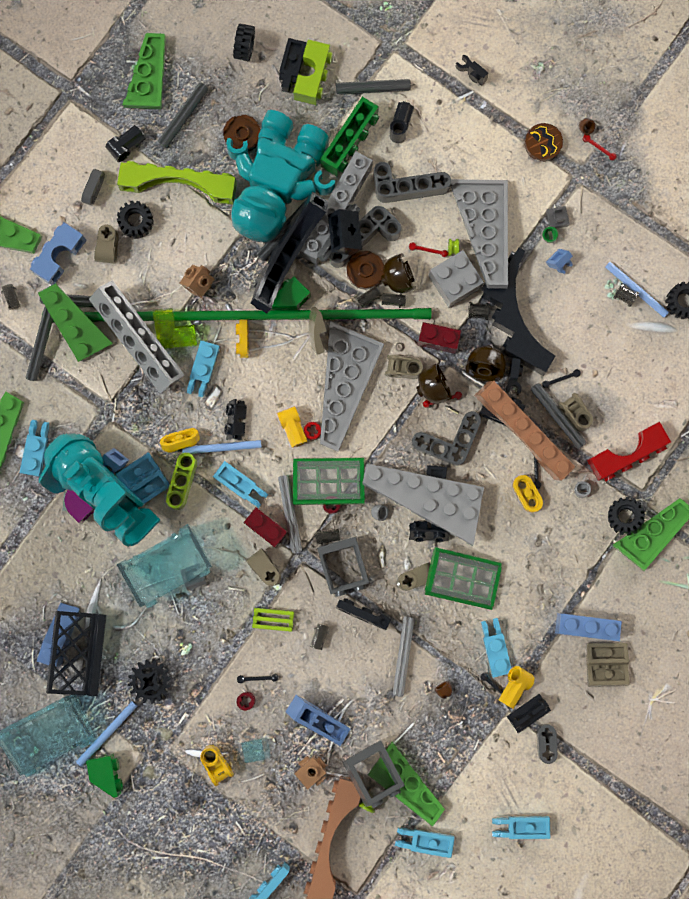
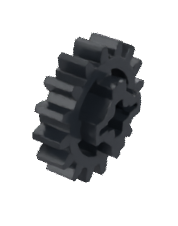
M146 659L145 665L142 662H138L139 668H132L134 675H128V678L132 679L128 686H133V690L130 693H137L136 700L142 697L143 703L150 699L151 704L155 703V698L159 701L163 699L161 694H169L166 688L172 687L168 681L173 678L172 676H167L170 669L164 670V663L157 665L158 662L155 659L151 664L150 660ZM145 668H155L151 673L143 671ZM160 675L163 677V684L160 683ZM154 676V679L152 680L154 685L151 684L148 687H146L148 683V680L146 678ZM137 678L140 680V684H141V687H140V688L138 687V684H137ZM149 690H154L155 692H158L153 695L146 694Z

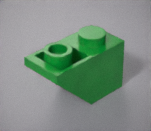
M294 276L291 279L288 278L282 283L271 310H298L311 297V292Z
M114 753L88 759L86 765L89 781L113 798L121 795L123 782L121 778L118 779L119 761L118 758L114 757Z

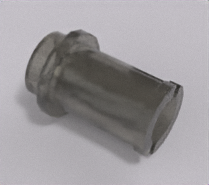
M13 284L3 286L1 294L5 296L9 310L21 307L15 292L17 289Z
M371 286L370 290L356 299L360 306L364 308L376 299L380 300L379 297L382 294L377 286Z
M402 293L382 294V305L399 306V308L401 306L405 307L406 295H402Z
M339 529L318 530V532H315L316 544L323 545V543L340 541Z
M318 623L317 627H314L316 630L310 647L322 650L326 635L330 631H328V626Z

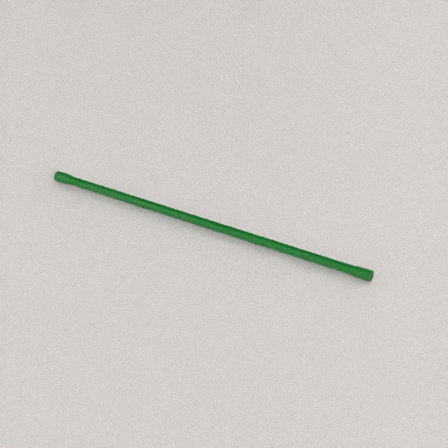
M431 308L319 310L323 320H431L432 316ZM262 310L136 312L143 321L309 320L311 310H270L268 314ZM84 312L92 322H106L99 312Z

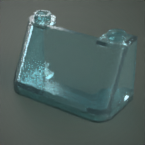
M191 525L183 526L179 529L178 533L171 534L172 536L153 547L133 556V558L127 561L124 560L117 564L139 607L146 606L148 609L158 603V598L197 576L203 578L211 573L210 569L213 566Z
M68 695L0 730V747L19 775H25L27 778L37 772V767L77 746H80L82 749L92 744L91 739L96 736L76 695Z

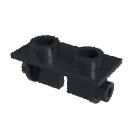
M233 399L226 406V415H228V420L224 427L226 440L233 439L235 436V440L241 441L245 437V423L238 422L239 419H246L247 405H245V401Z
M413 521V523H409V540L416 542L429 540L438 543L449 541L450 533L432 523L431 528H427V521Z
M537 694L506 717L519 734L550 712L551 709L545 699L540 694Z

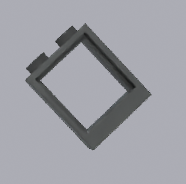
M356 537L317 548L330 594L335 593V597L347 594L346 590L354 588V591L366 588L365 584H368L369 581ZM353 547L363 580L334 588L325 555Z
M378 741L342 761L365 807H377L383 803L382 799L388 795L390 798L396 796L401 792L400 788L405 786L382 741ZM379 752L395 784L371 798L354 765Z

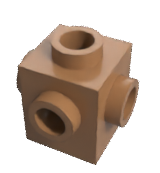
M192 264L185 271L184 277L179 284L191 294L202 298L211 288V284L215 279L209 275L210 270L202 265L198 267Z
M313 755L309 758L306 756L298 763L300 767L294 773L308 790L312 785L316 784L318 786L326 779L324 775L327 772L325 769L327 765L320 757L316 758ZM312 768V769H314L316 772L311 773V772H309V769Z

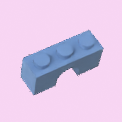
M63 222L61 226L55 229L52 239L44 244L39 257L34 258L30 270L48 284H55L64 272L56 264L57 255L62 251H69L76 256L87 240L80 232Z
M557 613L555 633L620 641L622 621Z

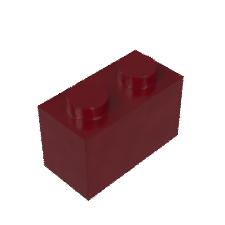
M423 322L417 346L455 354L461 330Z
M257 507L254 508L243 522L275 548L278 547L288 534L286 530Z

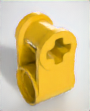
M208 745L203 749L200 755L201 762L216 787L219 785V782L234 776L230 765L224 759L217 746ZM212 751L215 753L216 758L208 760L205 757V753Z

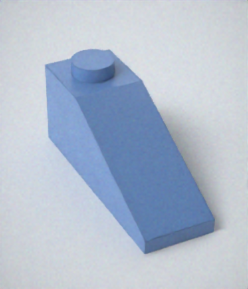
M60 603L57 611L79 612L80 608ZM61 615L60 625L65 629L72 621L68 616ZM55 616L37 658V662L49 665ZM74 626L67 631V634L70 637L72 635ZM65 635L58 639L57 645L61 650L69 644V640ZM62 655L56 659V667L62 666L64 660Z
M295 695L286 710V713L294 721L341 746L351 730L342 722L298 695Z

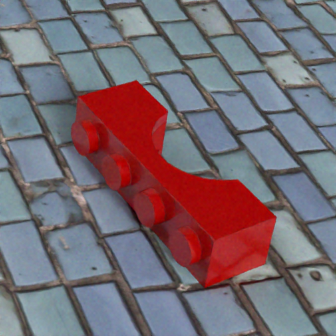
M659 421L638 433V445L631 455L620 456L607 449L588 459L587 462L597 480L604 479L606 482L616 477L614 473L621 469L623 473L631 469L633 462L638 460L639 463H642L650 458V453L655 451L659 454L668 449L666 445L671 443V440Z

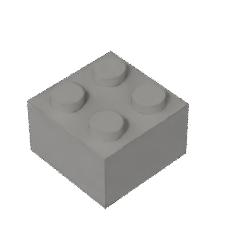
M463 250L432 268L429 272V278L448 308L477 292L484 284Z

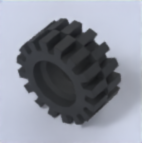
M238 24L233 46L234 59L248 62L251 59L255 39V26Z
M130 201V204L124 203L125 207H120V213L117 212V222L122 232L130 238L133 236L134 239H137V236H140V238L144 237L143 234L148 235V230H152V224H154L150 209L146 204H141L140 201H136V203ZM133 213H138L142 216V222L138 226H131L128 223V218Z
M681 282L675 285L666 297L668 298L665 300V303H668L666 308L671 310L669 312L671 315L675 314V318L689 319V307H682L678 303V296L680 294L689 295V282L687 284Z
M621 497L619 501L615 500L613 505H610L608 522L616 533L620 532V535L625 533L629 536L631 533H637V530L642 528L645 520L644 508L641 507L640 502H636V499L632 498L630 500L629 497L622 499ZM627 509L633 512L634 519L632 522L623 523L619 520L618 515L622 510Z

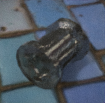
M621 283L613 298H618L627 303L628 307H631L639 292H634L625 287L624 283Z
M469 302L468 319L484 318L487 321L489 303L482 305Z

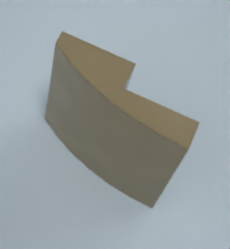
M312 307L309 316V338L312 349L318 355L324 353L319 333L326 332V327L321 312L316 307Z
M627 643L586 644L588 687L630 685Z

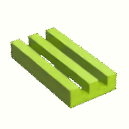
M254 608L252 628L292 632L294 612ZM258 612L290 615L289 619L258 616ZM257 620L289 623V627L257 624Z

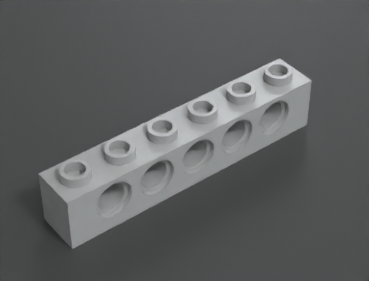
M355 151L328 199L329 204L326 213L299 251L300 257L318 265L320 259L317 258V254L330 236L328 215L338 209L347 210L352 205L372 169V159Z
M113 280L99 287L89 298L90 302L160 394L172 387L184 376Z

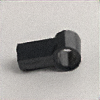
M398 102L393 121L390 124L389 137L394 143H402L406 139L414 106L408 102ZM397 129H399V130H401L402 132H401V133H396V132H394V131L397 130Z
M134 125L120 137L115 136L106 143L105 148L117 162H122L129 157L131 150L141 144L146 138L141 130Z

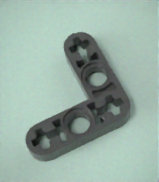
M474 411L466 413L453 444L419 432L413 436L412 446L422 453L451 465L459 466L466 460L481 423V417ZM474 416V420L477 421V424L473 423L470 430H474L473 433L467 429H462L463 426L467 428L469 421L466 419ZM462 433L468 434L470 437L469 443L462 444L459 441V435ZM424 437L423 441L426 443L432 440L433 443L430 446V451L426 450L427 445L417 446L418 442L415 439ZM435 444L443 445L444 452L442 454H436L433 451ZM459 447L467 448L466 451L461 450L460 456L462 460L454 461L452 453L456 454Z

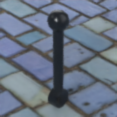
M575 369L568 375L551 381H543L542 386L548 388L549 385L571 377L577 378L581 372Z
M534 456V485L539 489L541 482H539L538 460Z
M486 673L481 674L480 678L482 681L488 682L500 694L503 693V690L491 681Z
M277 674L258 677H244L240 675L237 677V682L240 684L244 681L260 680L276 682L279 676Z

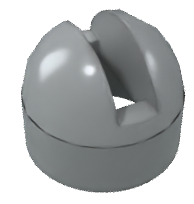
M585 481L578 482L574 492L577 497L586 498L591 492V486Z
M375 505L371 509V515L376 520L384 521L388 517L389 511L384 505Z

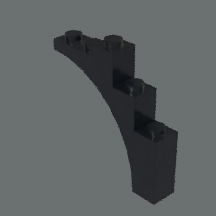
M314 192L310 194L289 222L285 235L273 249L269 262L257 276L254 285L255 291L250 304L266 314L271 310L279 288L299 251L327 211L329 202Z
M518 247L516 253L512 251L508 257V287L487 288L486 283H484L481 291H483L481 298L499 307L492 316V319H494L492 326L512 336V338L508 336L502 345L505 347L503 354L512 359H521V364L544 376L556 355L545 349L532 336L524 324L518 309L516 277L519 264L525 253V250Z

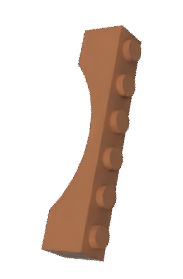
M488 381L474 395L487 410L501 420L526 445L539 464L554 480L562 481L575 468L569 459L495 381Z
M340 776L339 781H334L332 792L335 793L333 801L329 800L326 812L330 814L328 821L324 820L321 833H324L322 841L318 840L315 853H318L317 861H312L309 873L313 875L311 882H306L304 894L307 895L306 899H333L336 882L329 862L331 841L342 819L358 806L360 796L351 778Z

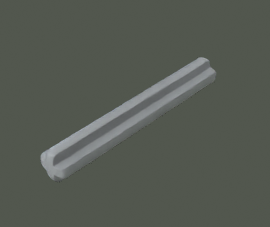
M283 475L278 477L289 541L292 553H298L302 551L291 486L289 476Z
M413 617L403 618L393 695L403 697L414 626Z

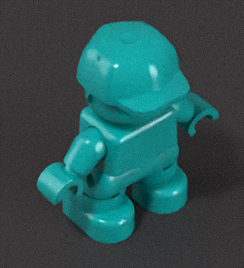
M268 110L262 121L254 163L248 155L247 141L243 142V147L240 149L233 148V140L231 138H228L226 142L228 155L236 161L239 175L250 183V186L245 188L241 195L234 200L231 210L232 226L239 234L256 242H270L280 233L283 223L286 221L285 204H290L293 199L304 200L312 192L315 194L317 192L324 196L329 195L335 188V180H331L328 184L320 183V180H322L321 170L316 173L314 181L311 179L306 180L315 171L316 167L321 164V157L329 146L327 133L317 126L304 124L297 137L295 147H288L285 144L292 132L293 122L287 115L276 110Z
M75 433L61 434L44 451L45 468L39 477V483L52 493L58 494L66 489L74 491L82 500L95 509L93 517L96 523L104 531L115 530L116 537L125 546L129 547L138 544L161 521L151 509H138L145 504L112 472L103 466L102 455L90 438Z

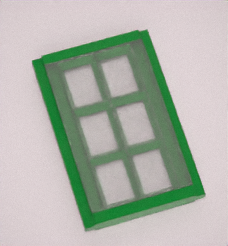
M364 458L293 459V505L365 504V489L363 485Z
M434 547L424 595L492 610L502 563Z

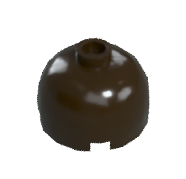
M403 253L388 259L383 267L384 275L381 276L385 287L389 286L392 291L401 294L416 289V286H412V282H415L411 267L408 261L404 262L402 259L405 257Z
M487 345L478 347L470 353L465 369L468 374L469 372L473 373V378L484 382L495 381L496 378L500 377V380L503 378L506 363L503 354L499 350Z
M433 364L420 373L418 378L419 386H416L420 397L424 396L428 402L433 404L443 403L452 399L450 388L447 387L445 382L447 381L438 364Z

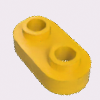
M241 319L236 324V335H239V343H236V354H240V358H249L248 319Z
M188 428L165 435L161 438L160 445L163 451L172 453L182 448L195 446L199 442L200 436L197 429Z
M527 475L516 477L512 487L523 508L530 513L539 511L542 508L543 499L532 479ZM520 482L525 483V489L519 487ZM530 499L535 501L534 506L529 505Z

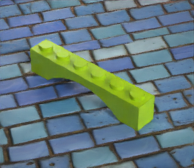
M134 161L120 163L117 181L120 191L141 193L147 188L159 184H185L199 189L215 203L229 205L234 203L237 186L236 178L229 173L218 175L211 171L195 172V170L190 168L178 170L172 166H165L163 168L150 163L139 165Z

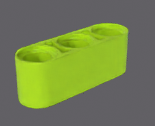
M190 453L179 455L166 496L167 505L175 510L185 507L196 471L197 460ZM191 458V466L183 467V460ZM184 476L187 480L186 484L180 487L177 485V480L179 477ZM179 495L181 497L180 504L173 506L172 498Z

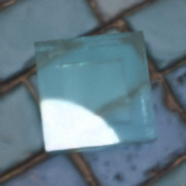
M262 738L241 743L245 763L265 759Z

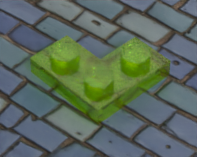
M173 308L153 310L156 338L164 349L197 345L195 325L175 326Z

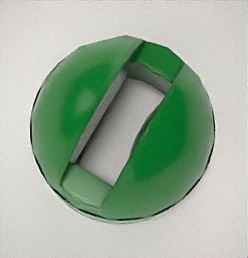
M554 227L545 228L542 233L544 241L547 243L555 242L558 239L557 229ZM552 231L553 235L552 240H550L548 232Z

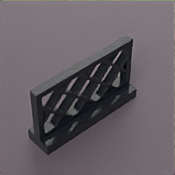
M55 611L46 688L47 694L98 697L107 615ZM61 615L68 616L72 621L65 629L60 625ZM83 617H90L89 627L83 630L78 622ZM75 625L81 634L72 640L67 631ZM65 635L70 643L61 650L57 645L58 639ZM84 636L88 642L87 647L81 651L75 643ZM73 645L79 654L70 661L64 652ZM62 655L68 663L61 670H58L55 662ZM82 657L85 660V667L78 671L73 663ZM71 666L76 675L67 681L62 673ZM60 676L66 684L60 689H52L53 681ZM78 677L83 681L82 690H75L71 686V683Z

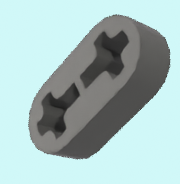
M92 170L82 193L81 201L91 206L95 203L105 178L103 171Z
M542 724L537 729V749L539 759L546 764H551L557 759V734L554 727L549 724ZM545 728L552 732V735H548V742H546L545 736L541 735L542 732H545ZM546 745H548L549 751L553 752V755L549 756L548 760L545 756H542L546 752Z

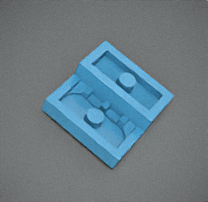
M149 452L115 474L144 504L170 486L167 478Z

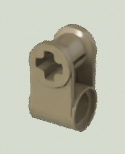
M102 225L98 230L97 244L94 252L95 262L115 264L117 261L119 235L111 225Z
M398 355L387 356L389 361L385 376L418 379L423 371V365L418 359ZM412 365H417L419 367V371L417 373H411L409 371V367Z
M573 393L572 397L565 402L558 403L559 408L578 431H586L592 425L593 416L577 393ZM584 417L587 420V425H581L578 418Z
M262 548L246 560L251 569L266 585L276 586L280 583L281 574ZM269 572L272 574H276L274 576L275 581L267 580L269 578Z
M430 562L399 575L397 578L398 587L401 590L408 591L419 586H425ZM404 576H406L407 579H411L409 587L407 584L403 585L402 581L405 580Z

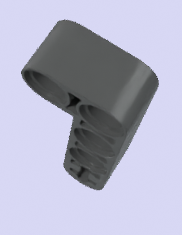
M379 162L374 167L373 179L376 197L382 203L444 195L450 189L451 177L446 172L393 179L388 163ZM385 171L387 174L385 176H380L377 174V172ZM424 183L428 188L421 189L418 185ZM406 186L409 190L402 192L399 188ZM382 189H388L390 193L384 195L380 191Z
M382 206L373 207L360 220V229L367 227L370 230L366 234L360 231L362 247L378 232L388 241H396L400 237V222ZM381 214L384 218L376 220L374 215ZM394 227L397 229V232L392 234L387 229ZM332 253L329 257L330 264L335 268H341L354 254H341V259H334V255L339 256L340 254Z

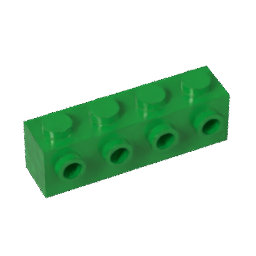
M362 96L321 157V167L336 177L340 172L343 173L348 166L347 161L350 157H353L355 151H358L359 147L357 146L361 141L364 142L368 137V130L371 125L375 126L380 117L378 116L379 106Z

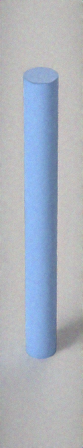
M609 262L605 266L607 270L663 318L669 313L613 263Z
M261 440L198 445L182 448L183 453L197 454L262 448Z
M131 701L79 757L76 763L82 767L138 705Z

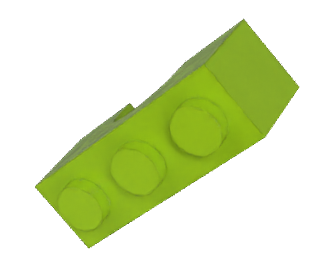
M308 39L303 55V63L305 66L312 67L315 72L310 76L298 75L293 92L294 100L316 105L317 100L322 98L323 88L321 85L323 81L326 82L328 70H326L327 64H331L333 57L329 44Z

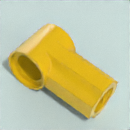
M293 406L278 412L279 421L282 428L285 429L291 447L294 448L307 443L296 407Z
M514 666L510 669L508 673L509 682L499 698V701L512 709L515 708L524 690H529L535 681L534 676L520 666Z

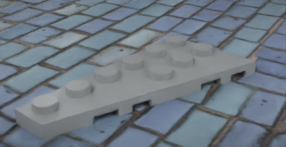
M451 179L450 186L487 288H507L508 180Z
M330 322L320 445L339 452L384 344L333 322Z
M366 464L363 485L395 501L396 504L409 509L412 513L448 531L451 535L462 539L473 547L484 487Z

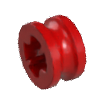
M316 422L307 423L304 427L305 437L309 440H317L321 435L320 425ZM315 426L318 433L317 435L314 433V436H310L307 429Z

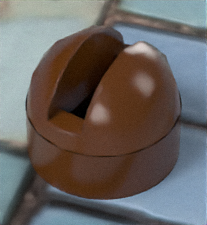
M584 118L578 125L579 130L585 135L592 134L596 127L595 122L589 118Z
M448 681L439 684L435 688V692L440 698L446 699L452 695L453 689Z

